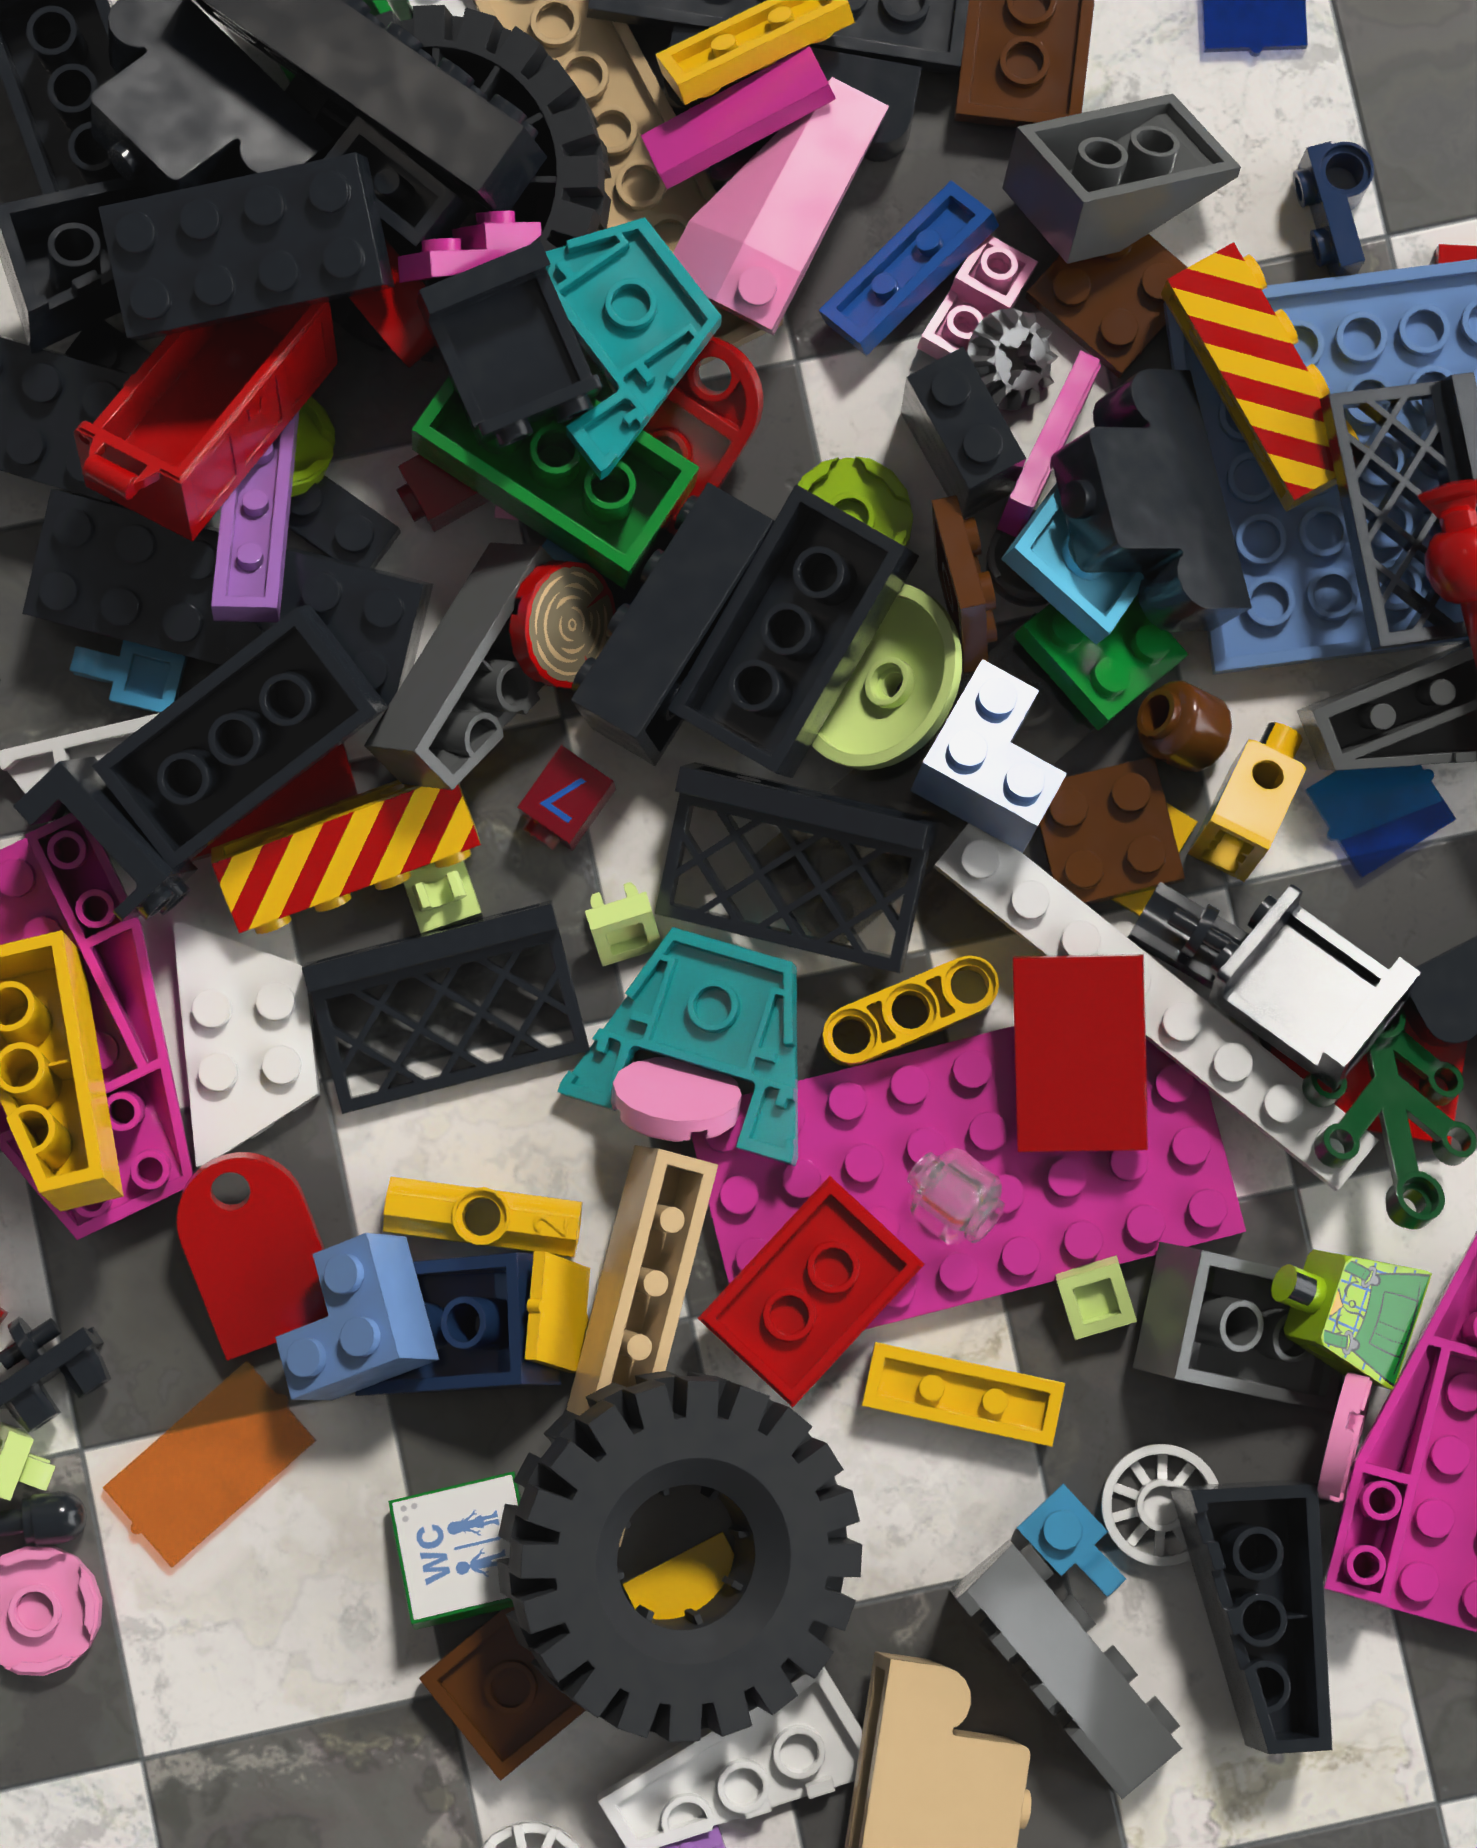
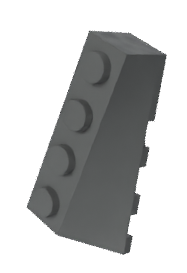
M489 543L390 702L389 708L386 709L364 744L402 784L453 790L504 737L502 730L504 726L516 714L526 715L540 700L537 692L545 684L534 681L523 672L513 653L509 627L511 614H518L521 598H515L520 584L535 567L554 560L541 545Z
M1008 1540L954 1585L950 1591L1110 1786L1123 1799L1182 1749L1171 1735L1180 1725L1156 1696L1145 1703L1130 1686L1129 1683L1138 1674L1114 1645L1109 1647L1104 1653L1087 1634L1096 1623L1072 1594L1062 1602L1045 1583L1054 1573L1035 1549L1028 1544L1019 1551Z

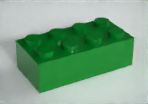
M448 376L412 428V450L568 553L587 563L623 589H626L694 489L700 467L642 430L611 473L600 480L566 435V426L581 416L563 423H557L553 414L530 424L534 432L532 435L503 448H498L494 439L478 445ZM595 398L590 399L593 407L601 403Z

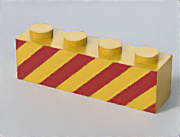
M1233 242L1168 278L1161 296L1287 512L1337 484L1320 399L1330 394V391L1318 368L1314 364L1305 366L1294 345L1299 341L1298 335L1287 314L1282 309L1274 312L1262 290L1267 288V283L1258 263L1250 254L1242 257ZM1346 420L1348 432L1359 440L1354 429Z
M396 780L211 848V864L239 934L253 928L256 934H264L287 925L292 920L290 915L313 906L317 912L335 909L352 898L351 892L373 884L377 890L397 886L411 877V870L434 862L437 868L457 864L467 859L471 855L470 849L481 845L460 784L453 790L407 785Z

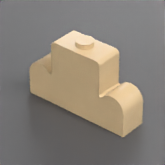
M875 1651L845 1848H1017L1019 1829L1026 1828L1031 1814V1793L1026 1789L1030 1751L1026 1746L1005 1736L953 1729L958 1727L967 1717L971 1706V1691L966 1680L957 1671L925 1658Z

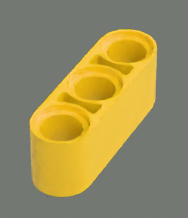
M963 956L843 1006L833 1012L824 1024L821 1039L823 1049L830 1060L839 1066L851 1068L866 1064L974 1018L986 1011L997 996L999 988L997 972L991 963L981 957ZM964 970L978 973L985 981L986 992L984 998L972 1004L963 1003L958 1000L951 989L953 975ZM905 995H913L921 999L927 1008L926 1022L920 1027L913 1029L903 1028L897 1024L891 1011L892 1004L896 999ZM845 1020H855L863 1024L869 1035L867 1047L855 1054H848L839 1050L834 1044L832 1037L836 1025Z

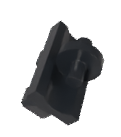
M1160 882L1127 938L1142 950L1161 959L1212 990L1215 976L1209 970L1213 962L1230 941L1233 940L1238 945H1241L1249 933L1219 917L1220 910L1210 904L1204 908Z
M20 1317L8 1324L9 1332L15 1342L0 1352V1362L7 1370L25 1358L30 1363L0 1383V1409H8L12 1417L28 1433L38 1430L61 1413L43 1384L62 1372L78 1398H84L111 1380L103 1357L97 1350V1347L104 1342L94 1327L88 1330L82 1327L46 1352L44 1345L61 1334L59 1327L52 1318H49L33 1330Z

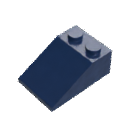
M516 1252L414 1261L439 1360L356 1391L355 1396L561 1385V1370L525 1360L529 1313L526 1304L527 1300L530 1299L533 1254Z

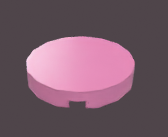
M654 1057L633 1062L618 1071L613 1081L611 1104L613 1111L614 1109L620 1110V1120L630 1129L651 1138L683 1142V1140L691 1139V1132L707 1130L706 1138H713L733 1127L740 1114L742 1094L737 1081L731 1076L668 1057Z
M1349 1371L1346 1374L1317 1491L1320 1499L1339 1504L1340 1501H1344L1351 1474L1350 1466L1352 1467L1357 1447L1360 1444L1373 1381H1370L1368 1376Z
M28 1545L0 1556V1665L4 1666L5 1669L17 1675L45 1676L71 1666L91 1647L101 1626L103 1599L95 1576L77 1556L56 1546Z

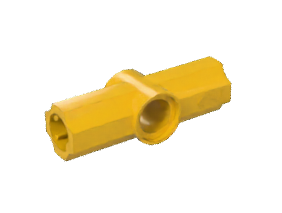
M391 1176L386 1192L383 1232L475 1244L478 1246H491L529 1252L541 1251L575 1258L579 1241L583 1202L498 1191L486 1187L475 1188ZM479 1199L492 1200L500 1210L501 1219L499 1225L488 1235L479 1236L474 1234L466 1223L468 1208Z

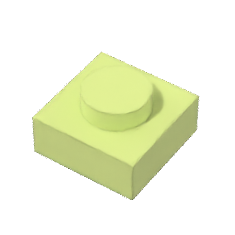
M1117 1255L1055 1274L1075 1340L1137 1322Z

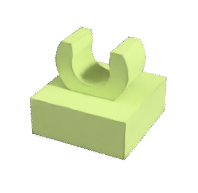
M464 860L443 868L435 867L434 862L411 870V877L403 882L421 934L459 924L483 915Z
M631 882L623 884L627 898L604 905L600 893L597 892L591 896L592 909L585 911L603 967L655 951L662 942L647 893L639 894L636 886Z
M0 1422V1498L11 1501L18 1481L46 1491L56 1466L50 1464V1460L29 1453L34 1439L24 1429Z

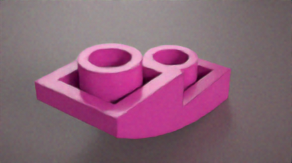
M515 211L476 213L477 225L452 229L453 238L421 241L422 252L399 256V283L453 276L525 247L542 235L541 222H515Z

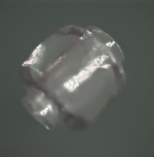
M951 1148L938 1157L932 1152L927 1153L916 1163L907 1178V1183L913 1187L908 1198L910 1214L948 1244H960L966 1240L973 1244L977 1243L994 1227L1005 1208V1203L1000 1200L1002 1183L999 1177L963 1149Z

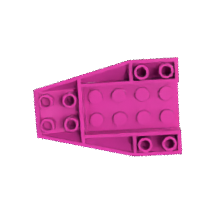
M69 813L25 834L26 838L0 850V945L62 930L83 955L124 1197L60 1212L39 1193L7 1122V1115L1 1102L0 1149L76 1240H79L183 1190L193 1175V1169L141 922L138 917L121 922L113 913L114 909L128 895L105 848L72 813Z
M1477 1231L1354 1459L1323 1582L1324 1589L1476 1633Z

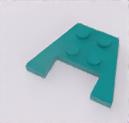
M645 217L566 240V246L546 251L551 264L548 274L577 340L617 391L566 426L567 437L600 480L611 473L721 326V314Z
M672 927L625 992L627 997L603 1029L599 1028L593 1036L592 1040L594 1042L590 1047V1051L585 1053L572 1072H567L560 1082L557 1092L564 1096L613 1111L611 1104L613 1081L618 1071L632 1063L634 1055L638 1050H645L755 1084V1089L736 1147L749 1153L796 1166L798 1160L797 966L791 961Z

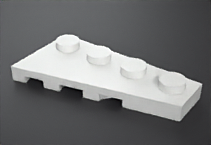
M825 1666L815 1679L799 1671L790 1680L798 1696L775 1714L771 1715L759 1707L749 1711L752 1727L723 1737L709 1728L701 1730L700 1741H683L598 1793V1802L625 1847L659 1848L712 1831L713 1826L746 1816V1819L771 1812L772 1807L806 1796L812 1799L834 1792V1787L855 1781L863 1729Z

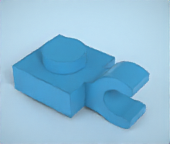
M123 640L119 657L76 646L70 671L74 672L76 676L113 683L109 696V701L112 703L158 714L178 699L188 657Z
M1061 1484L1016 1527L1060 1576L1076 1564L1107 1597L1126 1580L1121 1572L1095 1546L1108 1531L1064 1484Z

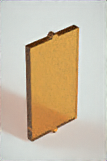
M246 1361L102 1488L132 1521V1533H142L168 1565L173 1568L317 1440L287 1406L289 1403L288 1396L285 1394L277 1395L251 1363Z

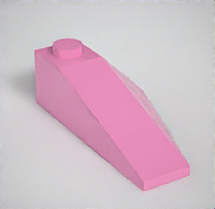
M833 77L828 83L836 99L781 128L689 220L673 252L714 306L773 336L889 108L888 105Z

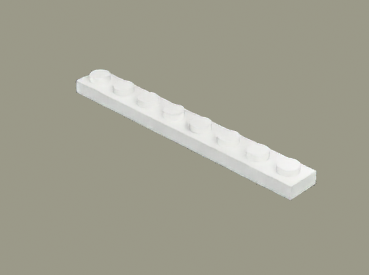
M968 823L935 864L934 868L1043 956L1144 954L1146 1039L1334 1191L1340 1190L1379 1141L1366 1130L1359 1139L1360 1148L1357 1155L1345 1166L1331 1168L1324 1165L1315 1154V1140L1327 1127L1338 1123L1345 1112L1335 1104L1326 1108L1311 1104L1305 1098L1302 1091L1303 1078L1022 852ZM1330 1138V1144L1334 1150L1344 1154L1342 1144L1338 1140Z

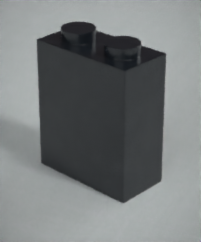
M964 347L907 376L901 415L947 497L957 495L963 519L1010 495L1023 470L1026 457Z

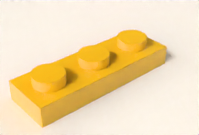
M766 0L655 54L662 75L684 105L699 98L709 97L718 92L721 87L754 71L763 70L776 63L779 59L812 43L825 41L835 32L855 23L848 0Z
M874 1342L861 1405L1052 1447L1065 1383Z

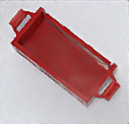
M323 302L167 335L134 375L132 374L125 382L121 391L94 423L82 421L74 430V438L86 487L193 542L337 365L338 359L330 303Z

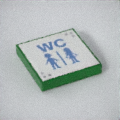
M515 1471L388 1501L410 1620L415 1630L514 1607L513 1601L500 1593L497 1560L509 1558L510 1543L498 1536L504 1505L518 1506L521 1500L519 1484L513 1482L516 1477Z

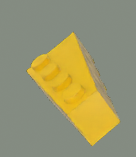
M62 930L0 945V1102L39 1193L60 1212L124 1197L83 955Z

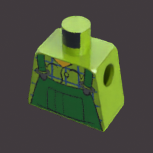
M1313 1249L1308 1254L1303 1269L1290 1264L1284 1265L1279 1269L1273 1279L1271 1292L1275 1301L1290 1306L1284 1325L1286 1338L1344 1376H1346L1348 1371L1368 1376L1370 1381H1373L1372 1385L1392 1390L1398 1379L1432 1273L1426 1270Z

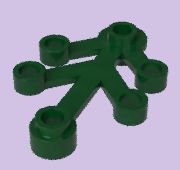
M1402 1007L1365 1053L1371 1076L1370 1082L1341 1120L1327 1127L1316 1138L1314 1150L1317 1158L1324 1165L1331 1168L1345 1166L1357 1155L1360 1148L1359 1139L1379 1114L1393 1185L1388 1189L1385 1197L1387 1214L1400 1227L1421 1229L1442 1212L1445 1205V1196L1441 1185L1435 1178L1419 1171L1408 1118L1433 1138V1153L1439 1161L1446 1165L1456 1166L1464 1162L1475 1152L1477 1139L1475 1133L1468 1125L1453 1121L1436 1107L1447 1105L1461 1093L1464 1087L1463 1076L1458 1068L1448 1062L1438 1060L1405 1032L1406 1015ZM1395 1058L1420 1076V1093L1398 1075ZM1310 1073L1306 1075L1302 1082V1091L1305 1098L1314 1106L1321 1108L1333 1105L1343 1096L1347 1089L1346 1078L1335 1091L1332 1089V1093L1324 1091L1319 1086L1317 1078ZM1434 1076L1444 1080V1082L1447 1084L1448 1091H1444L1438 1087L1434 1080ZM1447 1136H1451L1459 1142L1461 1151L1452 1148ZM1330 1138H1334L1342 1144L1344 1154L1334 1150L1330 1144ZM1404 1198L1409 1199L1414 1204L1416 1212L1406 1204Z

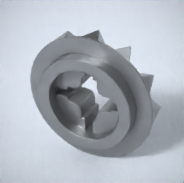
M1015 308L994 311L979 322L970 337L967 354L998 409L1020 410L1027 405L1040 402V394L1043 389L1054 383L1049 375L1051 363L1059 356L1050 351L1048 338L1052 331L1042 328L1036 321V314L1022 312ZM1020 346L1017 356L1024 362L1026 370H1011V360L999 348L1012 349Z

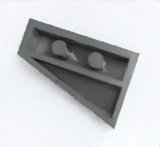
M1464 642L1297 710L1319 769L1336 771L1476 762L1477 668L1470 642Z

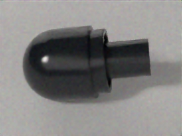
M65 1491L32 1494L31 1498L22 1499V1508L0 1511V1537L24 1534L26 1544L35 1543L36 1546L67 1543L78 1537L86 1525L87 1513L85 1506L77 1496Z

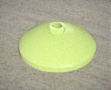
M903 584L811 746L817 752L833 762L848 768L858 770L880 769L910 757L921 749L940 729L954 704L959 689L962 673V649L959 634L952 618L936 599L918 588ZM902 682L899 691L896 693L898 685Z

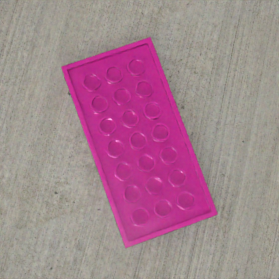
M1014 1026L798 1081V1160L796 1166L749 1153L736 1147L753 1093L741 1095L740 1114L733 1127L721 1135L706 1138L707 1130L691 1132L697 1159L718 1164L708 1204L729 1284L829 1176L839 1183L925 1263L866 1329L1056 1281L1055 1274L1117 1255L1119 1264L1157 1255L1159 1242L1189 1247L1246 1232L1208 1088L1147 1039L1148 1150L1018 1152Z

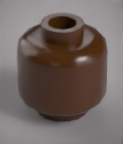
M1170 681L1151 692L1143 700L1137 715L1139 742L1147 754L1183 772H1201L1212 766L1227 749L1232 732L1231 712L1222 699L1186 681Z

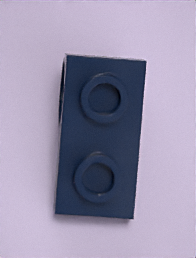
M1329 141L1307 147L1299 162V170L1293 172V183L1300 206L1302 208L1310 207L1316 229L1310 231V242L1315 261L1319 267L1327 266L1330 277L1358 274L1365 262V257L1351 210L1360 203L1373 179L1374 164L1372 158L1363 147L1353 142L1332 144ZM1335 167L1346 169L1354 177L1356 186L1345 190L1336 188L1327 179L1326 171Z

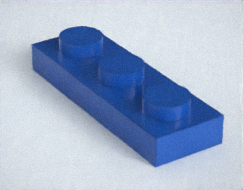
M951 180L819 309L824 322L867 356L999 226L994 213Z

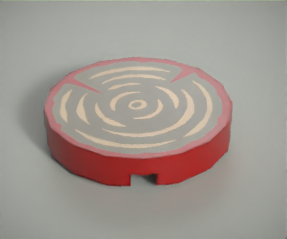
M552 560L535 567L520 584L515 598H521L518 606V614H511L509 633L514 656L528 677L547 686L572 689L574 678L583 663L590 657L597 659L608 642L609 637L606 636V631L610 620L616 612L613 594L599 572L587 563Z

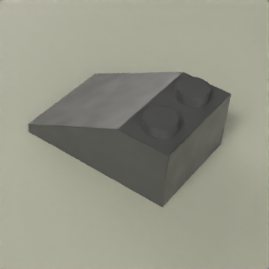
M1168 94L1017 127L1002 189L1068 264L1120 252L1236 179L1241 166L1174 94Z
M1159 1242L1133 1364L1134 1369L1186 1382L1330 1412L1334 1411L1341 1377L1340 1372L1286 1338L1284 1325L1290 1306L1275 1301L1271 1292L1272 1282L1280 1269L1279 1267Z

